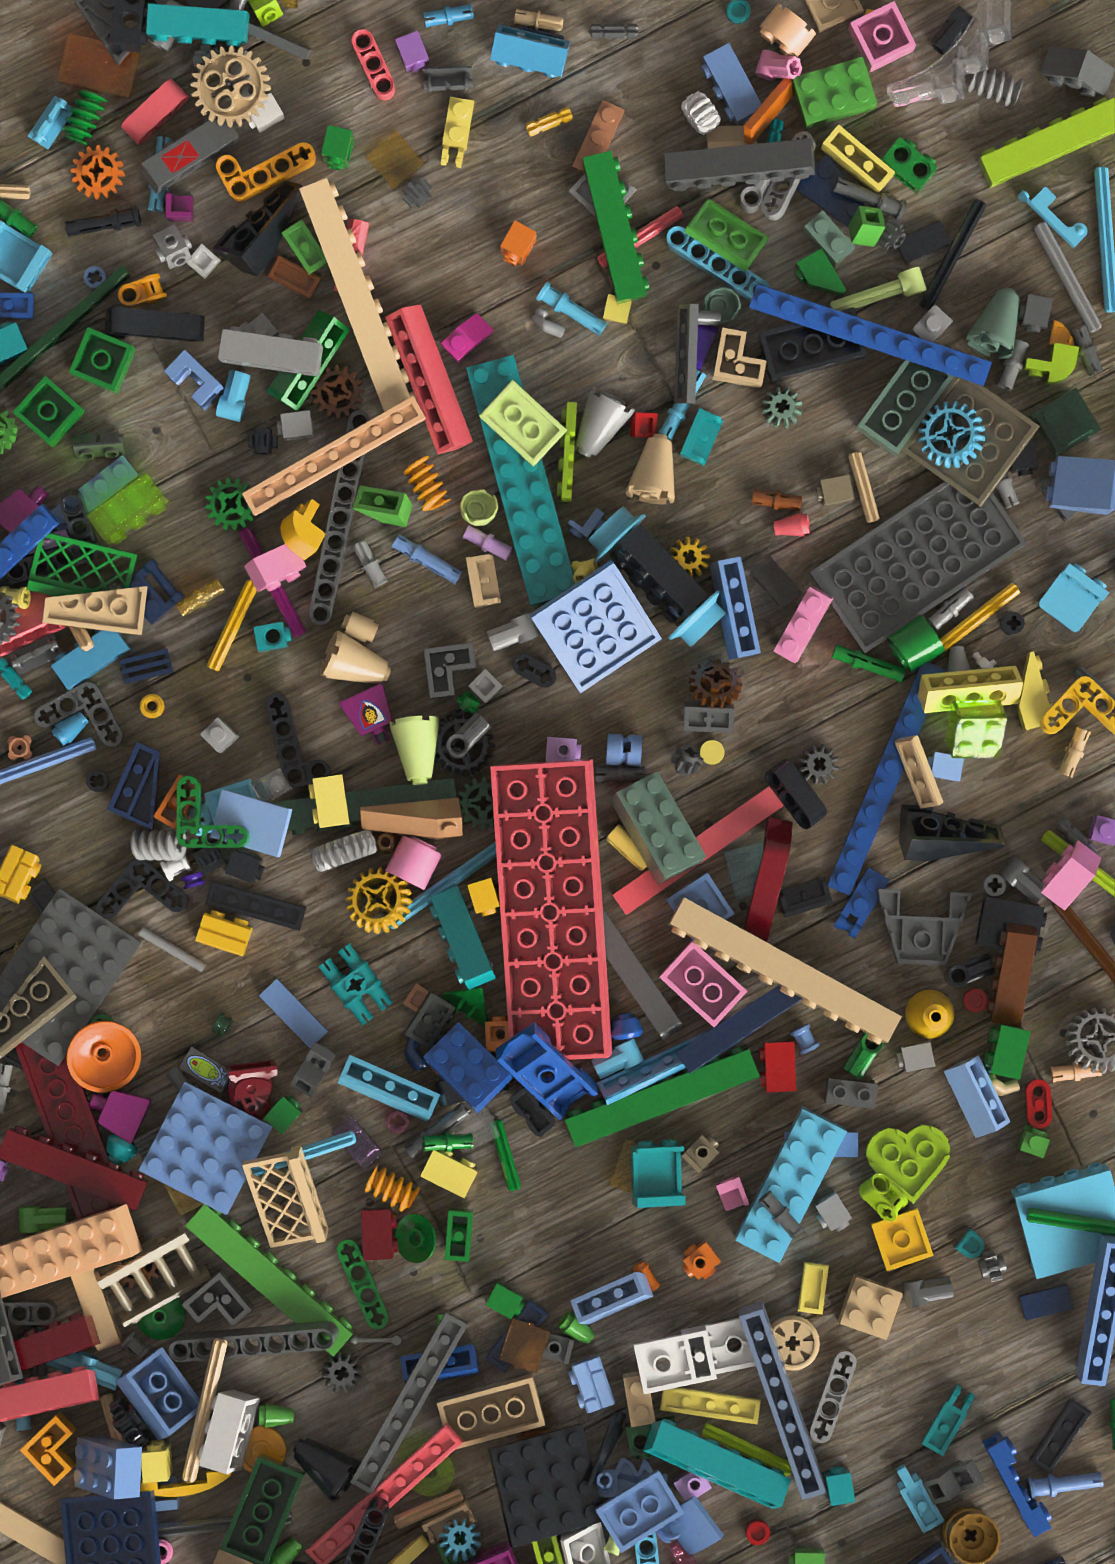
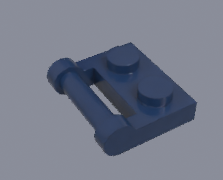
M155 559L149 561L141 570L133 575L129 588L148 586L144 616L151 625L185 598V595L181 591L178 592L157 567L159 564ZM149 573L169 595L170 600L166 603L145 579Z

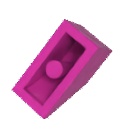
M476 313L441 342V346L459 365L494 330Z

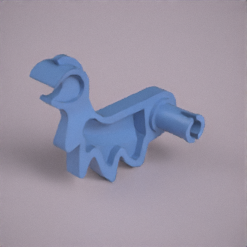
M620 1458L615 1470H602L598 1475L596 1485L599 1497L613 1498L653 1473L651 1466L646 1459H643L641 1467L637 1472L629 1460ZM664 1473L662 1477L667 1483L668 1475ZM676 1519L656 1531L658 1537L663 1542L671 1543L670 1540H675L680 1536V1533L674 1535L670 1532V1528L673 1525L679 1526V1522Z

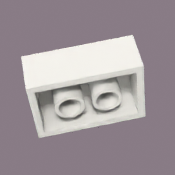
M234 1389L220 1392L218 1396L214 1397L211 1409L214 1410L212 1418L205 1427L206 1441L205 1444H202L198 1454L200 1458L199 1466L224 1474L242 1470L260 1397Z

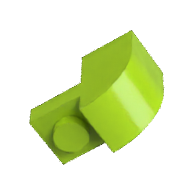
M1054 343L1051 346L1049 362L1027 358L1024 361L1022 371L1028 372V375L1031 377L1042 378L1043 374L1046 375L1045 385L1060 383L1074 370L1079 347Z

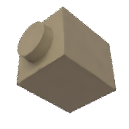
M850 475L820 480L819 487H816L818 502L822 501L824 507L852 501L854 495Z

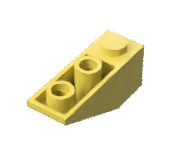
M1034 651L1027 653L1022 676L1023 685L1019 704L1016 706L1023 731L1040 727L1041 717L1053 705V703H1049L1046 695L1049 693L1048 683L1046 679L1042 680L1039 671L1043 669L1039 655L1035 656ZM1054 718L1049 719L1050 722L1048 724L1054 723Z

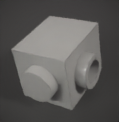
M835 1191L814 1203L820 1213L816 1218L823 1228L828 1226L831 1231L836 1229L839 1232L850 1224L848 1221L852 1217Z

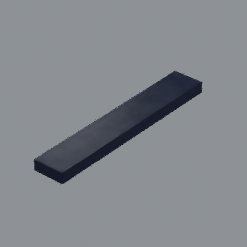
M778 985L676 1052L689 1074H691L802 1001L803 998L795 994L793 997L782 993L780 991L781 986Z

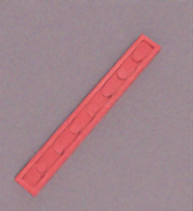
M770 786L696 836L706 855L702 862L784 806ZM698 865L660 885L656 883L650 870H647L612 896L627 915Z
M448 1423L444 1424L382 1480L372 1494L368 1493L310 1545L305 1552L317 1564H329L352 1543L365 1509L371 1499L375 1497L385 1499L390 1509L458 1448L464 1440ZM376 1510L372 1511L375 1515H381V1513Z

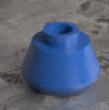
M631 1012L617 1014V1019L612 1021L611 1037L614 1040L635 1038L641 1036L643 1032V1027L636 1016L632 1017Z

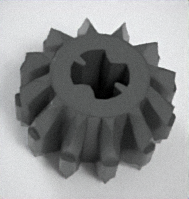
M813 744L810 746L812 754L806 749L802 751L807 760L799 758L798 762L806 764V767H801L798 770L800 773L808 771V774L804 776L806 781L811 776H814L812 780L813 785H817L818 777H820L821 783L825 785L827 784L825 775L833 780L835 775L830 770L839 771L840 767L832 765V762L838 761L839 757L830 759L829 756L834 752V749L830 748L824 753L825 744H821L819 752H817V748ZM815 758L817 760H820V758L824 760L822 764L824 769L822 771L821 769L814 770L815 763L813 760Z
M341 1350L337 1352V1359L330 1354L328 1359L331 1364L324 1362L322 1365L324 1369L329 1371L322 1372L321 1376L322 1378L330 1377L325 1385L328 1387L334 1383L333 1392H337L339 1386H342L343 1393H347V1385L352 1389H356L357 1385L354 1380H362V1376L356 1373L362 1372L363 1366H354L360 1359L356 1357L352 1361L349 1360L352 1354L350 1351L347 1352L345 1358H343ZM343 1366L347 1368L346 1372H349V1375L344 1374L343 1377L338 1376L339 1371L336 1372V1369L340 1370Z

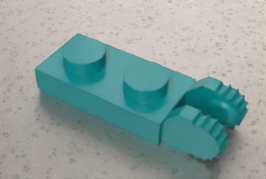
M958 1384L952 1389L947 1401H944L920 1442L941 1456L948 1449L975 1398V1394L969 1392L964 1398L961 1408L953 1405L962 1389Z

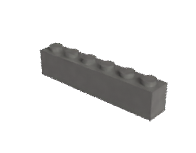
M811 138L664 153L665 181L669 189L674 191H685L689 187L708 189L711 185L719 184L729 187L739 182L757 184L760 180L769 179L773 182H779L789 177L806 179L809 175H815L814 146Z

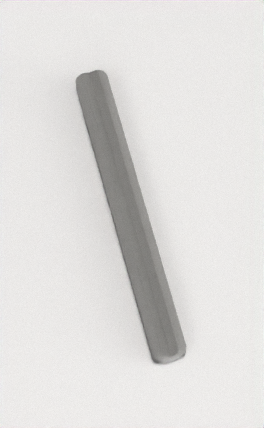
M1046 222L1036 225L1034 231L1088 331L1093 333L1099 330L1102 325Z

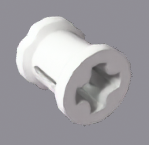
M185 855L179 861L169 860L165 862L163 860L160 862L169 881L185 870H192Z

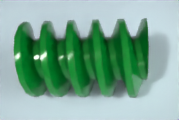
M79 90L78 95L82 99L74 100V104L78 108L70 109V113L74 117H66L65 119L70 126L64 125L61 129L67 138L88 147L89 144L84 140V137L92 138L93 135L88 131V128H97L92 120L101 119L96 111H105L100 102L108 101L93 92Z

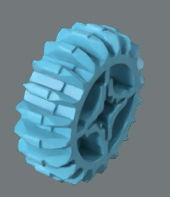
M946 401L943 404V410L939 405H935L937 413L927 412V415L930 417L929 421L926 419L921 420V423L926 428H919L918 432L925 436L919 438L918 441L921 444H926L921 450L924 453L929 452L927 456L929 460H933L936 457V465L940 466L944 460V466L949 468L951 461H953L954 466L959 468V460L962 459L964 464L967 465L969 464L968 455L974 459L977 457L973 452L974 448L982 450V446L977 444V441H985V437L978 435V433L985 431V427L977 426L981 423L982 418L980 416L973 418L976 415V411L974 409L968 411L969 406L964 403L959 409V402L954 401L952 408H950V404ZM953 416L965 418L970 427H957ZM944 419V427L933 434L936 425ZM951 427L957 433L953 435L952 442L951 439L946 437V435L950 434ZM970 435L969 442L960 450V441ZM934 442H946L951 454L938 451Z

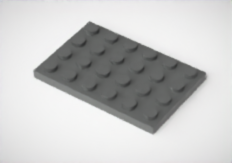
M58 889L0 975V1012H2L11 997L16 994L44 956L77 998L22 1041V1043L59 1066L67 1054L71 1039L81 1028L87 1025L141 942L61 889Z

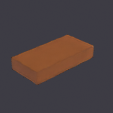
M280 255L277 256L267 275V278L309 300L312 299L322 280L321 277L314 273L308 275L304 268Z

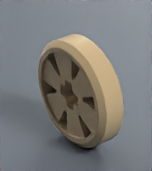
M786 1315L771 1324L786 1370H800L814 1361L819 1351L820 1341L818 1333L811 1322L801 1316ZM791 1336H795V1340H799V1344H796L794 1349H790L789 1345H785V1342L789 1341Z

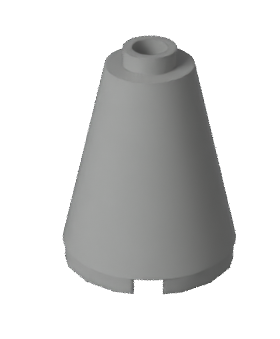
M592 386L589 391L575 445L579 447L577 451L589 458L591 455H598L635 411V408L632 406L629 410L625 408V401L603 389L600 393L595 392L597 388L595 386Z

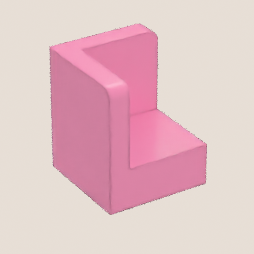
M738 1175L715 1183L726 1211L742 1205H750Z

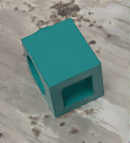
M283 622L253 627L258 652L289 647L288 641H292L289 626L285 627ZM271 630H277L280 633V639L276 643H269L267 640V634Z
M844 1466L829 1468L830 1472H825L824 1474L830 1505L836 1506L855 1502L849 1469H844Z

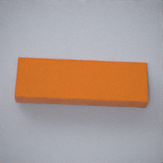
M783 78L744 124V142L753 144L793 97L792 80Z

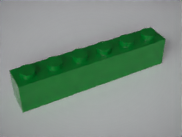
M612 151L583 157L582 163L617 305L646 298V291L650 290L647 276L642 277L640 267L644 266L641 252L636 253L634 243L638 242L635 228H630L628 219H632V213L629 204H624L622 196L626 195L624 181L618 180L617 171H621L618 157H613Z

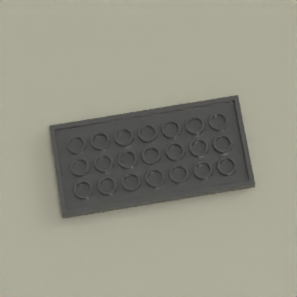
M943 482L809 572L820 590L834 597L830 605L859 648L863 651V654L886 640L888 636L919 615H923L1027 545V543L993 492L980 507L947 482Z

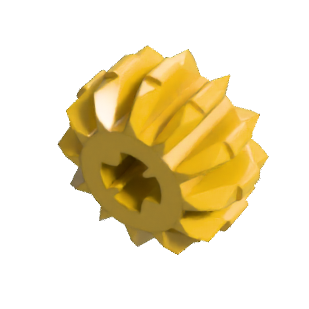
M686 537L685 546L682 541L677 540L676 544L680 550L671 547L670 552L677 555L672 557L685 571H688L692 578V570L698 576H701L702 571L698 566L705 569L708 568V564L701 561L710 558V554H701V552L707 549V546L703 545L697 548L700 540L697 538L694 544L690 545V537ZM689 552H692L693 558L696 561L694 563L690 561V564H686L685 557L682 555L684 553L688 555Z

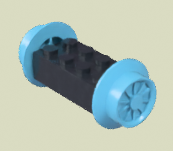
M623 506L589 538L588 541L598 550L595 562L598 563L612 551L609 556L616 567L620 570L623 569L629 575L630 582L635 587H640L646 593L648 601L655 606L657 605L663 611V616L667 621L678 626L685 620L668 639L681 637L691 647L726 614L716 603L719 591L717 590L699 607L708 594L655 538L639 524L646 515L641 514L634 517Z

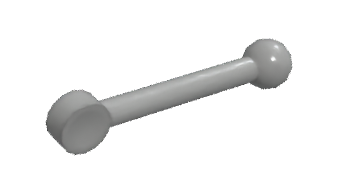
M353 1335L350 1338V1343L352 1345H357L358 1343H393V1345L397 1346L401 1343V1337L395 1335L392 1338H359Z

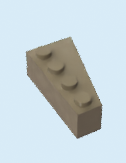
M44 956L16 994L11 997L2 1012H0V1059L77 998Z

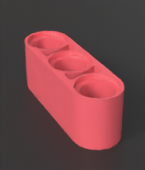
M365 29L357 30L352 36L355 54L375 96L380 100H389L395 94L393 78L373 35ZM367 38L370 43L367 47L360 48L357 46L358 40ZM371 60H377L380 66L376 70H370L367 68V64ZM382 82H387L390 84V89L387 92H380L377 89L378 85Z
M171 78L143 102L122 123L121 128L137 145H141L187 102L189 96Z

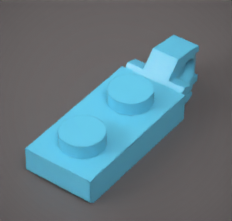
M904 1464L895 1468L901 1478V1481L897 1483L899 1491L923 1534L945 1522L937 1506L932 1503L921 1478L918 1477L916 1472L910 1475Z

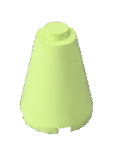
M410 716L396 719L395 723L390 722V729L408 781H412L413 785L427 784V780L432 778L439 729L438 717L429 716L430 721L422 719V716Z

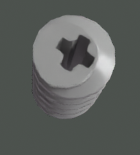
M986 64L978 69L977 65L968 92L971 93L977 87L978 96L987 91L986 99L989 100L995 94L996 103L1005 98L1006 107L1012 101L1015 106L1024 79L1020 78L1015 84L1014 75L1005 80L1004 71L996 76V68H992L987 73Z
M134 830L131 835V850L137 860L179 861L183 858L187 847H183L177 841V832L175 830H169L168 832L166 830H152L151 832L149 830H143L142 832Z

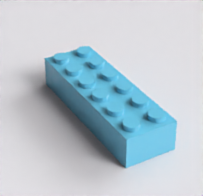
M801 1105L735 1234V1241L780 1263L792 1238L778 1222L775 1223L772 1220L773 1216L759 1202V1199L766 1192L772 1191L780 1203L790 1209L789 1213L800 1224L847 1133L845 1127Z

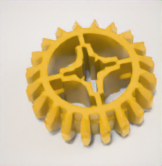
M382 867L378 868L376 874L371 868L368 870L369 876L362 872L360 873L362 878L360 882L356 879L352 881L356 887L355 889L348 888V892L352 896L346 897V901L351 903L346 909L348 912H352L351 920L357 921L356 925L359 928L364 926L366 932H370L373 929L376 934H379L382 927L386 933H389V925H392L395 929L398 928L396 921L399 919L401 922H405L402 914L410 913V910L405 905L412 904V900L406 898L411 894V890L405 889L408 885L405 880L400 881L401 878L387 871L384 872ZM377 883H386L385 886L382 885L379 889L372 890L369 888L370 886ZM395 889L397 901L395 907H392L390 898L393 895L392 891ZM363 894H365L368 898V902L365 906L366 910L364 912L361 908V900ZM371 895H374L376 898L378 897L380 899H383V902L387 906L385 907L384 905L375 902V899ZM382 911L389 913L388 915L382 918H371L373 915L376 916L379 912Z

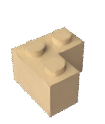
M722 328L712 380L761 388L766 360L742 356L747 332Z

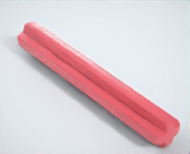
M675 206L636 231L638 242L634 243L635 248L682 219L683 213L681 209ZM603 252L597 257V260L603 268H606L608 265L605 253Z

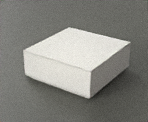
M201 243L191 255L192 259L186 261V263L205 279L221 260Z

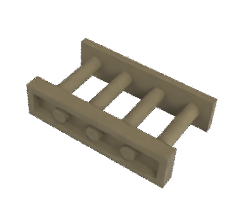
M181 1222L141 1244L142 1251L138 1254L101 1266L93 1271L100 1288L111 1287L123 1307V1310L118 1313L124 1327L137 1323L145 1315L195 1287L203 1286L211 1279L206 1264L197 1267L184 1244L189 1241V1238ZM172 1250L177 1251L189 1272L177 1280L163 1259V1255ZM150 1262L155 1263L167 1283L166 1286L155 1292L141 1271V1267ZM129 1274L133 1275L145 1295L143 1299L134 1304L131 1303L119 1283L120 1279Z

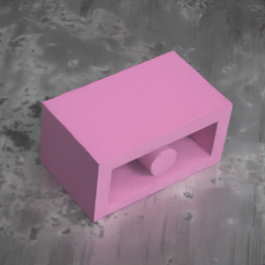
M284 544L253 558L244 567L256 590L259 592L267 589L269 592L281 586L280 582L285 579L289 583L301 576L299 572L307 566L302 558Z

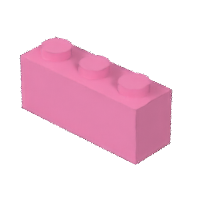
M813 585L810 586L776 645L774 652L793 663L798 662L834 597Z

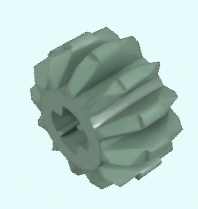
M776 387V396L770 391L766 394L771 401L762 400L761 404L769 408L763 409L761 414H770L766 419L767 423H770L773 419L776 420L774 428H778L780 421L783 422L784 428H788V419L793 424H796L797 419L794 415L801 416L802 411L795 407H799L803 403L802 401L794 402L798 393L794 392L789 396V387L785 388L784 394H781V389ZM781 402H784L788 410L779 413V408H775V405H780Z

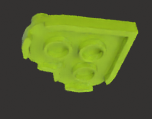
M921 1124L912 1128L907 1133L899 1129L887 1127L879 1130L871 1137L867 1144L865 1155L872 1169L876 1173H882L887 1176L906 1195L907 1199L914 1204L946 1165L950 1158V1145L944 1133L933 1126Z

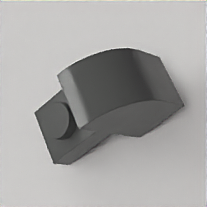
M315 1042L290 1085L311 1098L333 1063L336 1054L332 1053L328 1047Z
M959 1460L932 1474L923 1482V1485L932 1503L935 1505L949 1501L961 1491L980 1486L985 1481L974 1460L966 1462Z

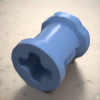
M809 1023L790 1032V1035L794 1036L801 1049L799 1051L800 1055L806 1054L820 1046V1043L815 1041L809 1029L811 1027Z

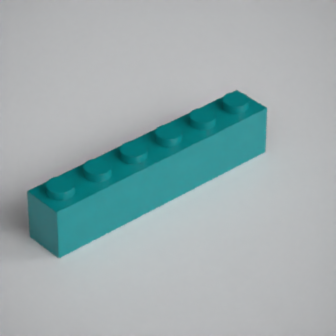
M663 1419L662 1421L652 1423L643 1449L644 1452L771 1509L783 1506L791 1481L790 1478L783 1476V1471L776 1468L768 1469L763 1467L761 1461L753 1458H743L737 1450L719 1447L720 1443L715 1440L701 1439L697 1437V1432L689 1429H679L673 1421Z

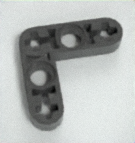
M92 682L80 684L40 706L34 713V720L37 725L49 728L84 709L104 745L117 747L124 740L123 731L101 690ZM84 688L94 689L95 692L92 694L94 700L98 701L100 699L102 703L95 704L89 709L88 705L92 704L88 697H83L85 693ZM65 698H70L74 702V707L70 712H64L61 709V702ZM53 704H55L57 711L62 715L59 718L57 714L50 716L49 723L40 721L42 717L41 712L43 710L47 713L54 710L51 707ZM97 708H104L107 711V718L102 722H98L94 718V712ZM112 720L113 725H109L112 732H118L119 735L116 736L117 741L115 743L112 740L107 741L108 731L106 728L101 731L99 726L107 725Z

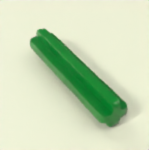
M501 1119L493 1120L489 1125L509 1191H515L521 1188L504 1125Z

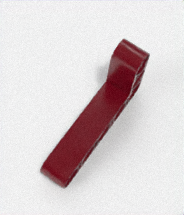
M770 816L765 828L762 857L744 925L745 931L765 942L768 941L788 862L793 821Z

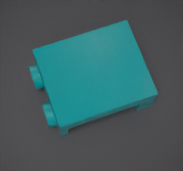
M662 1140V1144H653V1141H638V1145H631L632 1205L635 1207L686 1205L685 1195L682 1194L681 1151H684V1146L677 1143V1140Z

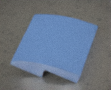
M695 1495L683 1503H679L684 1514L676 1518L679 1526L673 1525L670 1531L674 1535L680 1533L677 1540L688 1555L697 1553L722 1539L724 1534Z

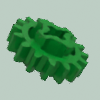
M229 477L226 480V484H223L220 480L217 481L219 487L217 489L211 487L210 490L213 492V495L206 496V499L211 501V504L205 506L206 510H212L208 515L209 519L216 517L217 519L214 524L219 526L223 523V529L226 531L229 526H232L234 531H237L240 524L243 528L247 527L246 520L254 521L252 516H250L252 511L249 505L246 510L243 508L242 502L244 499L242 493L248 490L249 483L246 482L241 486L240 478H237L235 483H232ZM230 488L237 489L234 493L225 494L223 492ZM217 499L221 501V510L219 511V513L216 510ZM235 499H237L235 502L237 508H230L229 510H227L229 507L227 501H234ZM232 515H239L241 517L237 520H227Z

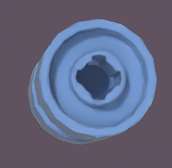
M608 733L606 765L620 766L622 762H625L627 766L641 767L642 735L629 734L626 738H623L622 734ZM623 747L630 749V752L623 753Z

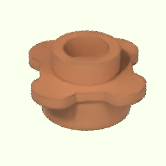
M24 735L22 738L10 736L7 740L9 744L8 757L11 760H16L17 758L30 759L32 757V752L30 751L32 739L27 735ZM19 745L22 746L21 750H18L17 748Z

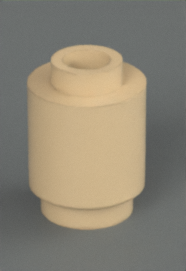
M352 612L351 616L346 614L341 628L345 629L344 634L364 643L366 641L372 643L379 624L374 623L373 619Z

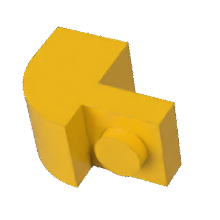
M313 499L304 505L302 503L299 504L281 522V535L285 544L303 560L318 550L326 534L311 523L320 505Z

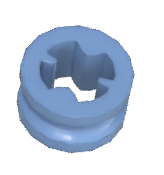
M97 266L88 268L84 274L85 283L94 290L107 279L104 270ZM97 272L101 273L99 277L102 280L91 284L90 275H95Z

